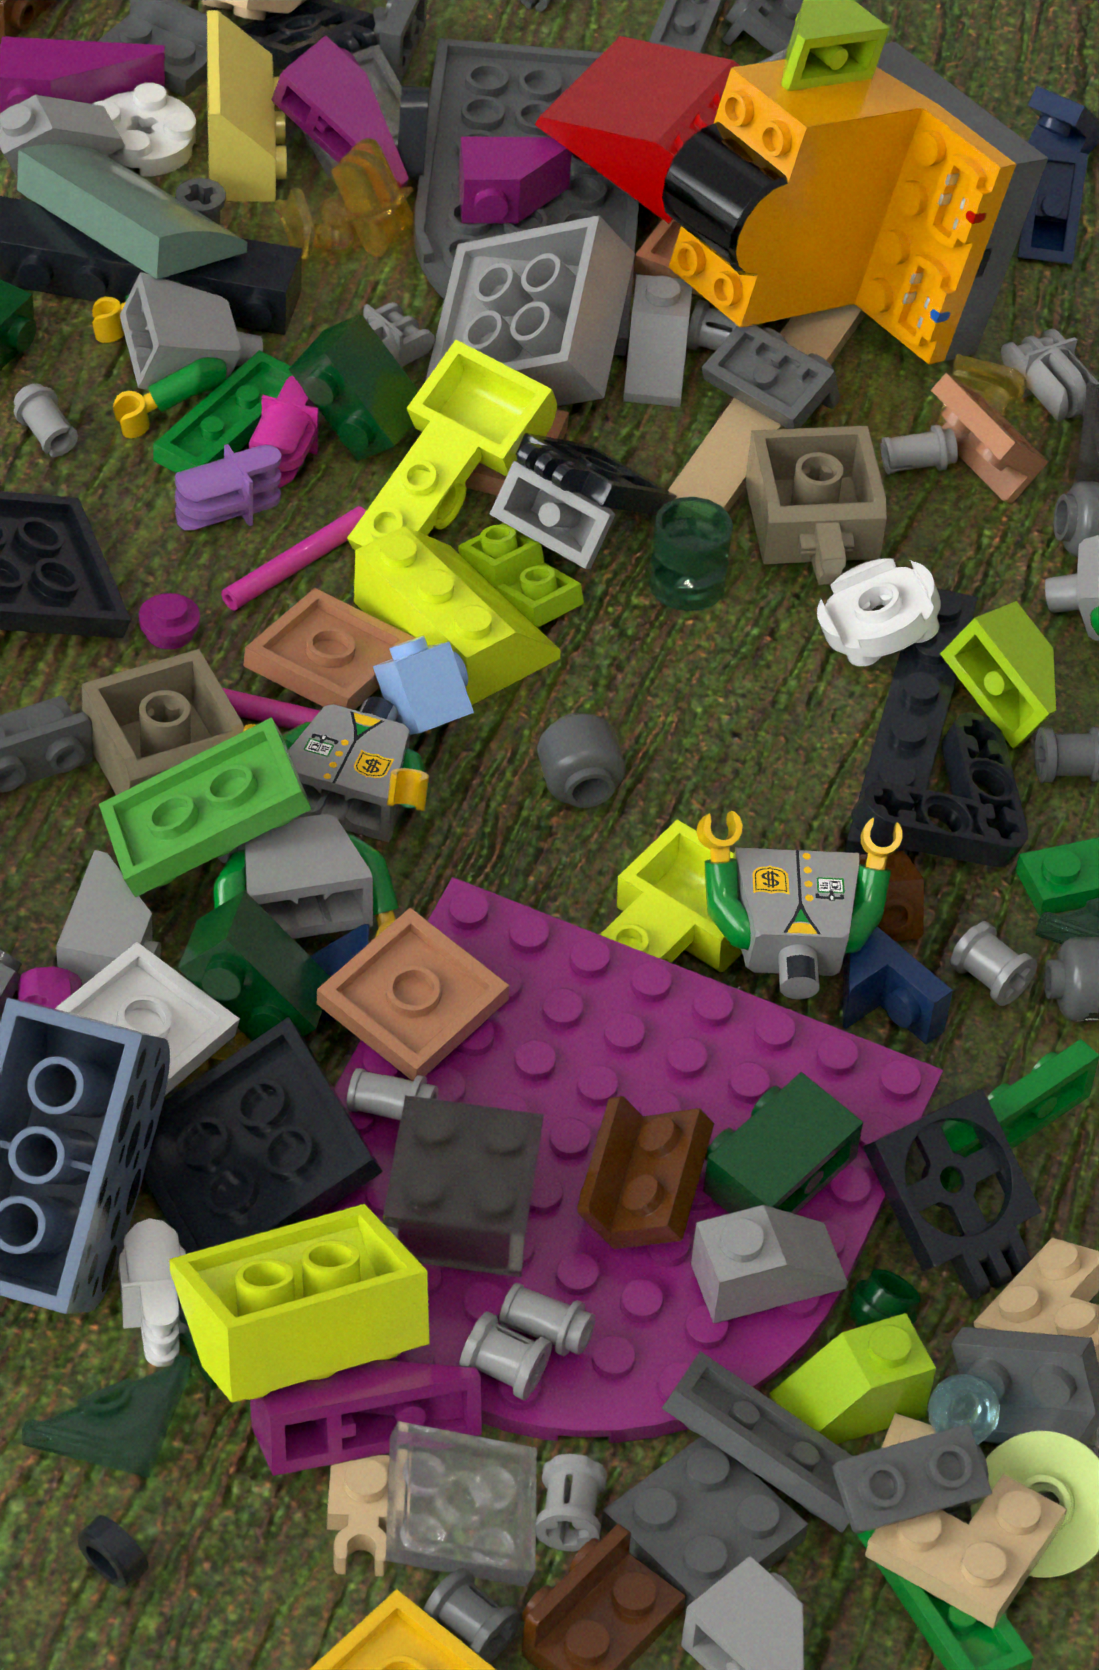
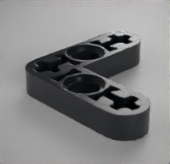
M966 712L959 715L941 741L942 753L953 795L887 781H875L868 785L852 809L851 818L860 833H862L866 823L871 818H874L873 827L870 831V838L873 842L890 846L893 842L894 826L898 822L902 828L903 836L898 848L992 867H1005L1011 864L1028 839V828L1005 738L994 722L977 713ZM973 781L990 789L996 797L980 790ZM928 816L940 820L941 822L946 824L952 832H948L941 829L940 827L935 825Z

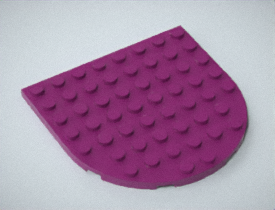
M452 877L428 922L509 985V1000L425 1076L427 1084L438 1086L439 1090L435 1116L429 1127L418 1125L415 1130H409L405 1127V1121L361 1111H348L383 1172L317 1217L365 1204L427 1270L429 1344L401 1352L398 1356L389 1359L390 1361L460 1366L459 1361L465 1343L482 1314L488 1311L496 1315L498 1325L501 1324L499 1323L502 1305L510 1288L515 1283L522 1284L527 1289L569 1305L576 1300L581 1301L585 1304V1311L595 1315V1325L591 1338L580 1355L571 1351L565 1356L559 1355L555 1352V1345L552 1344L546 1368L534 1391L525 1401L513 1395L512 1386L478 1371L481 1376V1417L483 1424L506 1432L543 1440L558 1441V1435L573 1437H608L609 1443L650 1439L689 1429L680 1420L662 1409V1407L700 1351L760 1392L762 1385L780 1373L791 1361L796 1363L806 1353L825 1328L845 1289L713 1324L691 1266L696 1222L729 1213L703 1192L707 1166L706 1160H704L683 1241L613 1249L577 1211L580 1192L585 1182L597 1140V1133L601 1127L609 1098L624 1096L642 1116L700 1108L715 1123L709 1147L713 1140L725 1129L731 1127L736 1131L751 1117L754 1106L767 1090L776 1085L782 1089L800 1072L804 1073L863 1121L857 1158L796 1213V1215L825 1224L848 1284L887 1200L863 1146L925 1116L940 1085L943 1070ZM361 1040L334 1089L347 1109L348 1089L356 1068L365 1069L366 1072L410 1079ZM459 1114L484 1117L486 1130L466 1127L464 1131L470 1135L478 1133L487 1135L481 1139H468L459 1135L456 1131L457 1125L461 1123L478 1125L477 1120L459 1118ZM508 1328L509 1330L521 1336H524L534 1342L538 1339L523 1332L517 1331L515 1329Z

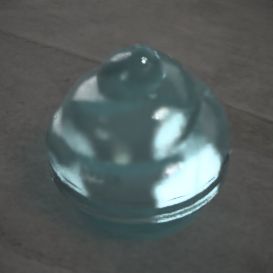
M969 1374L949 1376L940 1382L931 1394L928 1405L929 1422L935 1433L969 1423L975 1442L979 1444L987 1439L997 1426L999 1420V1401L997 1395L986 1381Z

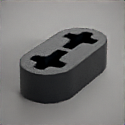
M402 86L397 150L409 177L403 192H417L419 176H424L429 87Z

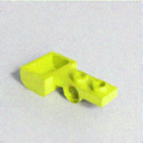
M455 340L406 408L415 429L422 433L347 537L352 549L357 550L403 526L427 536L433 527L441 530L449 526L460 512L466 496L465 483L479 463L507 477L513 461H517L516 452L525 433L540 436L548 434L557 411V401L553 390L474 348Z
M677 819L618 876L617 908L623 912L599 935L670 963L685 950L717 971L723 972L742 954V950L733 947L707 913L704 861L711 859L710 849L703 846L699 841L696 830ZM730 852V858H733L734 853Z

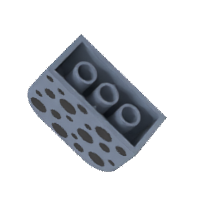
M7 998L0 1022L1 1296L64 1314L91 1312L104 1298L116 1272L119 1256L124 1248V1238L129 1230L165 1097L170 1068V1047L167 1039L40 1004Z

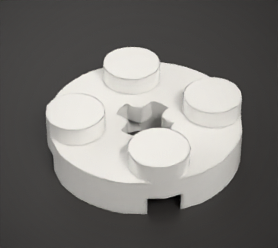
M143 83L138 85L134 91L120 93L103 101L93 103L94 105L105 107L126 146L108 157L123 166L140 168V176L153 177L170 173L185 165L191 158L192 146L196 143V118L186 104L172 96L166 95V89L160 84Z
M893 558L877 559L853 567L840 575L830 585L833 595L827 600L826 605H824L821 599L817 607L818 620L828 644L837 652L846 654L851 664L868 666L877 662L882 656L900 651L913 643H921L933 638L940 627L937 615L941 608V601L934 579L925 566L911 561L913 569L896 567ZM880 605H883V606H884L883 608H881V609H879V610H875V611L872 610V609L875 608L876 606H880Z

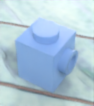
M425 636L411 639L389 648L393 659L373 666L383 698L390 701L398 711L396 722L405 724L410 730V735L422 733L474 713L465 688L468 684V673L461 657L456 652H453L450 642L428 646Z

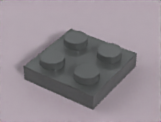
M700 1436L603 1510L601 1524L608 1533L617 1524H621L631 1532L629 1553L686 1596L684 1604L686 1607L749 1556L765 1570H768L805 1541L808 1523L753 1472L703 1436Z

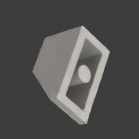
M34 95L0 113V148L16 177L18 173V149L47 144H69L90 148L109 156L126 147L104 106Z
M636 274L623 397L625 402L680 407L692 287L683 279L669 276Z
M513 461L489 514L585 569H591L615 517L610 508L602 507L581 493L561 490L553 485L552 481L543 479L535 474L534 470L523 467L517 461Z
M94 850L56 945L57 967L68 969L77 974L82 980V986L136 942L140 943L158 958L161 957V943L152 941L151 911L139 896L134 897L124 881L122 872L108 853Z
M766 1205L696 1222L691 1266L713 1324L843 1290L847 1287V1279L823 1222Z
M749 1556L687 1606L681 1646L706 1670H804L803 1604L798 1600L796 1592L786 1579L777 1573H768L758 1562Z

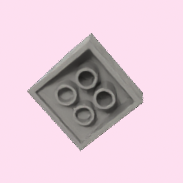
M600 215L458 244L426 380L453 342L458 340L551 388L556 398L557 406L604 398L635 253Z

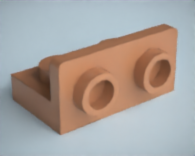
M945 373L931 389L947 406L941 413L947 420L942 429L951 428L953 430L959 457L1003 501L1009 504L1013 503L1046 466L1048 461L980 392Z

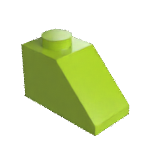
M803 0L786 51L781 86L787 91L873 79L890 28L854 0Z
M1017 601L975 617L940 653L990 720L1001 730L1004 738L1013 749L1020 747L1056 711L1053 647Z
M904 1313L840 1333L772 1390L769 1399L837 1445L888 1429L895 1413L915 1420L926 1417L936 1367L910 1319Z

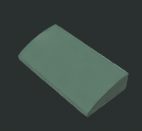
M47 144L18 149V192L155 279L247 252V241L96 150L69 144Z

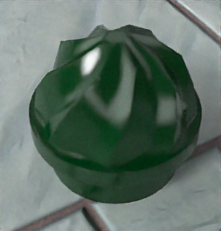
M874 1269L867 1280H860L854 1286L849 1315L856 1324V1328L904 1313L907 1314L912 1325L916 1322L917 1313L915 1308L920 1302V1295L908 1281L899 1275L884 1269Z

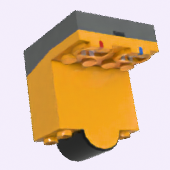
M897 42L884 44L873 79L787 91L781 86L785 59L732 67L714 124L699 129L683 143L674 155L665 174L662 192L664 209L681 226L668 267L740 328L855 304L927 364L976 354L1048 157Z

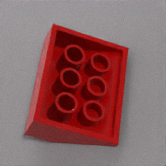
M620 36L539 116L534 125L670 224L743 142L721 123L714 124L732 67L740 65L731 59Z

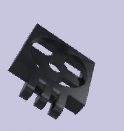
M306 0L289 13L272 12L265 16V20H254L239 27L272 54L273 67L283 70L325 35L339 48L348 50L354 57L359 56L360 51L366 53L377 47V39L373 33L375 27L374 14L330 0ZM329 25H337L331 29L327 28ZM303 41L292 47L287 46L288 44L293 42Z
M525 433L516 452L517 462L523 467L534 470L535 474L545 480L552 481V484L561 490L581 493L602 507L667 517L677 497L675 494L589 444Z
M983 1088L971 1092L863 1146L922 1272L950 1260L965 1292L970 1298L977 1300L990 1292V1285L994 1288H1000L1011 1281V1274L1016 1277L1031 1261V1257L1016 1225L1042 1211ZM947 1120H953L973 1127L982 1149L966 1157L953 1153L939 1124ZM913 1140H915L926 1165L922 1172V1179L906 1186L905 1162ZM946 1167L954 1168L960 1174L961 1187L956 1193L946 1191L941 1184L940 1175ZM995 1174L1004 1191L1005 1198L998 1216L986 1223L973 1194L976 1190L977 1182ZM934 1204L948 1209L960 1237L937 1230L919 1212Z

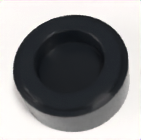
M98 1515L78 1534V1546L86 1560L105 1580L118 1588H130L149 1569L148 1560L136 1541L120 1525L106 1516Z

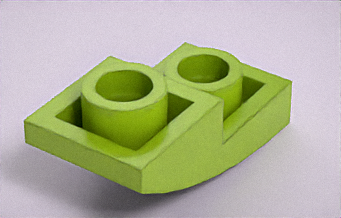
M505 523L487 527L480 535L458 545L459 554L537 628L584 604L581 583L544 563L542 544Z

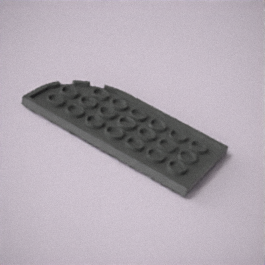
M438 38L428 109L424 176H419L415 205L414 245L422 271L444 300L457 245L461 243L600 215L635 253L639 202L573 153L569 188L519 223H462L459 192L461 137H550L534 125L537 119L603 52ZM634 261L613 355L626 356Z

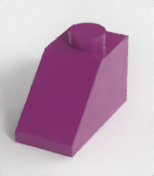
M461 137L459 192L462 223H519L569 188L572 152L552 137Z

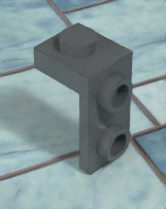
M969 1423L842 1459L833 1466L834 1476L851 1528L857 1534L939 1510H943L948 1514L966 1509L992 1494L988 1482L989 1474L986 1459L981 1448L975 1442Z

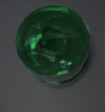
M682 497L665 503L657 512L648 583L652 594L661 603L677 610L697 611L715 605L723 597L727 579L733 523L730 514L721 505L705 498Z

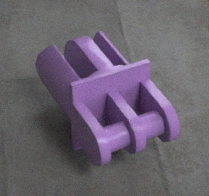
M227 444L224 445V459L177 472L175 475V516L178 526L184 530H196L238 516H242L248 526L253 525V513L275 507L280 502L281 492L277 487L281 481V472L277 468L281 464L280 450L272 445H261L234 453Z

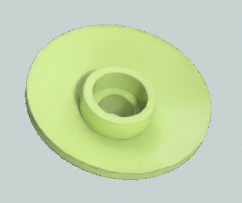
M1033 1431L1006 1440L988 1455L986 1463L991 1490L1002 1474H1005L1039 1494L1053 1492L1058 1497L1060 1505L1067 1509L1062 1527L1029 1576L1039 1578L1063 1576L1082 1568L1099 1553V1458L1091 1449L1080 1441L1061 1433ZM986 1498L971 1506L972 1518Z

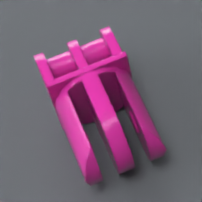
M293 375L286 380L277 398L266 395L262 396V417L249 441V449L261 445H272L280 450L281 464L277 468L281 472V481L277 486L278 488L293 480L308 453H318L319 408L314 407L313 401L307 397Z

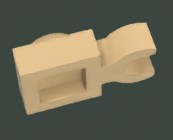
M377 1455L331 1464L327 1529L341 1530L334 1541L333 1563L337 1574H346L347 1558L351 1553L358 1550L368 1551L374 1556L375 1576L384 1577L389 1566L390 1545L385 1533H400L404 1456Z

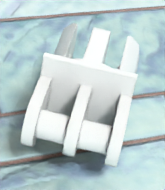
M147 1219L136 1223L126 1234L124 1250L119 1256L118 1273L122 1298L123 1329L141 1327L146 1360L154 1366L166 1367L176 1362L180 1351L179 1297L170 1273L169 1259L185 1255L186 1253L179 1245L178 1234L164 1221Z

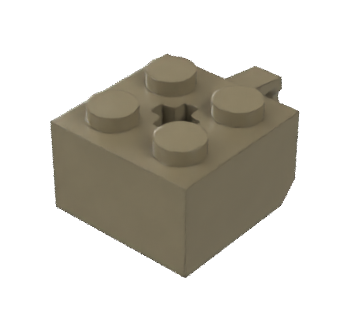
M868 426L752 430L745 484L763 564L812 562L818 584L826 585L832 584L843 574L842 569L845 567L846 560L880 559L887 519L886 496Z
M200 649L82 684V709L91 721L92 752L116 795L242 733L244 729L241 719Z

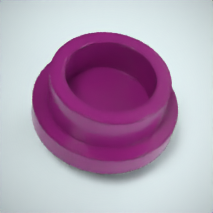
M175 593L159 594L149 598L142 604L139 610V626L148 641L154 646L162 649H177L187 645L192 640L200 626V611L196 603L186 596Z

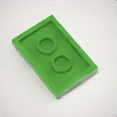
M272 717L99 804L124 881L134 897L155 887L164 886L172 882L177 876L213 858L222 857L230 853L235 847L273 828L282 827L291 822L295 817L312 809L283 736Z

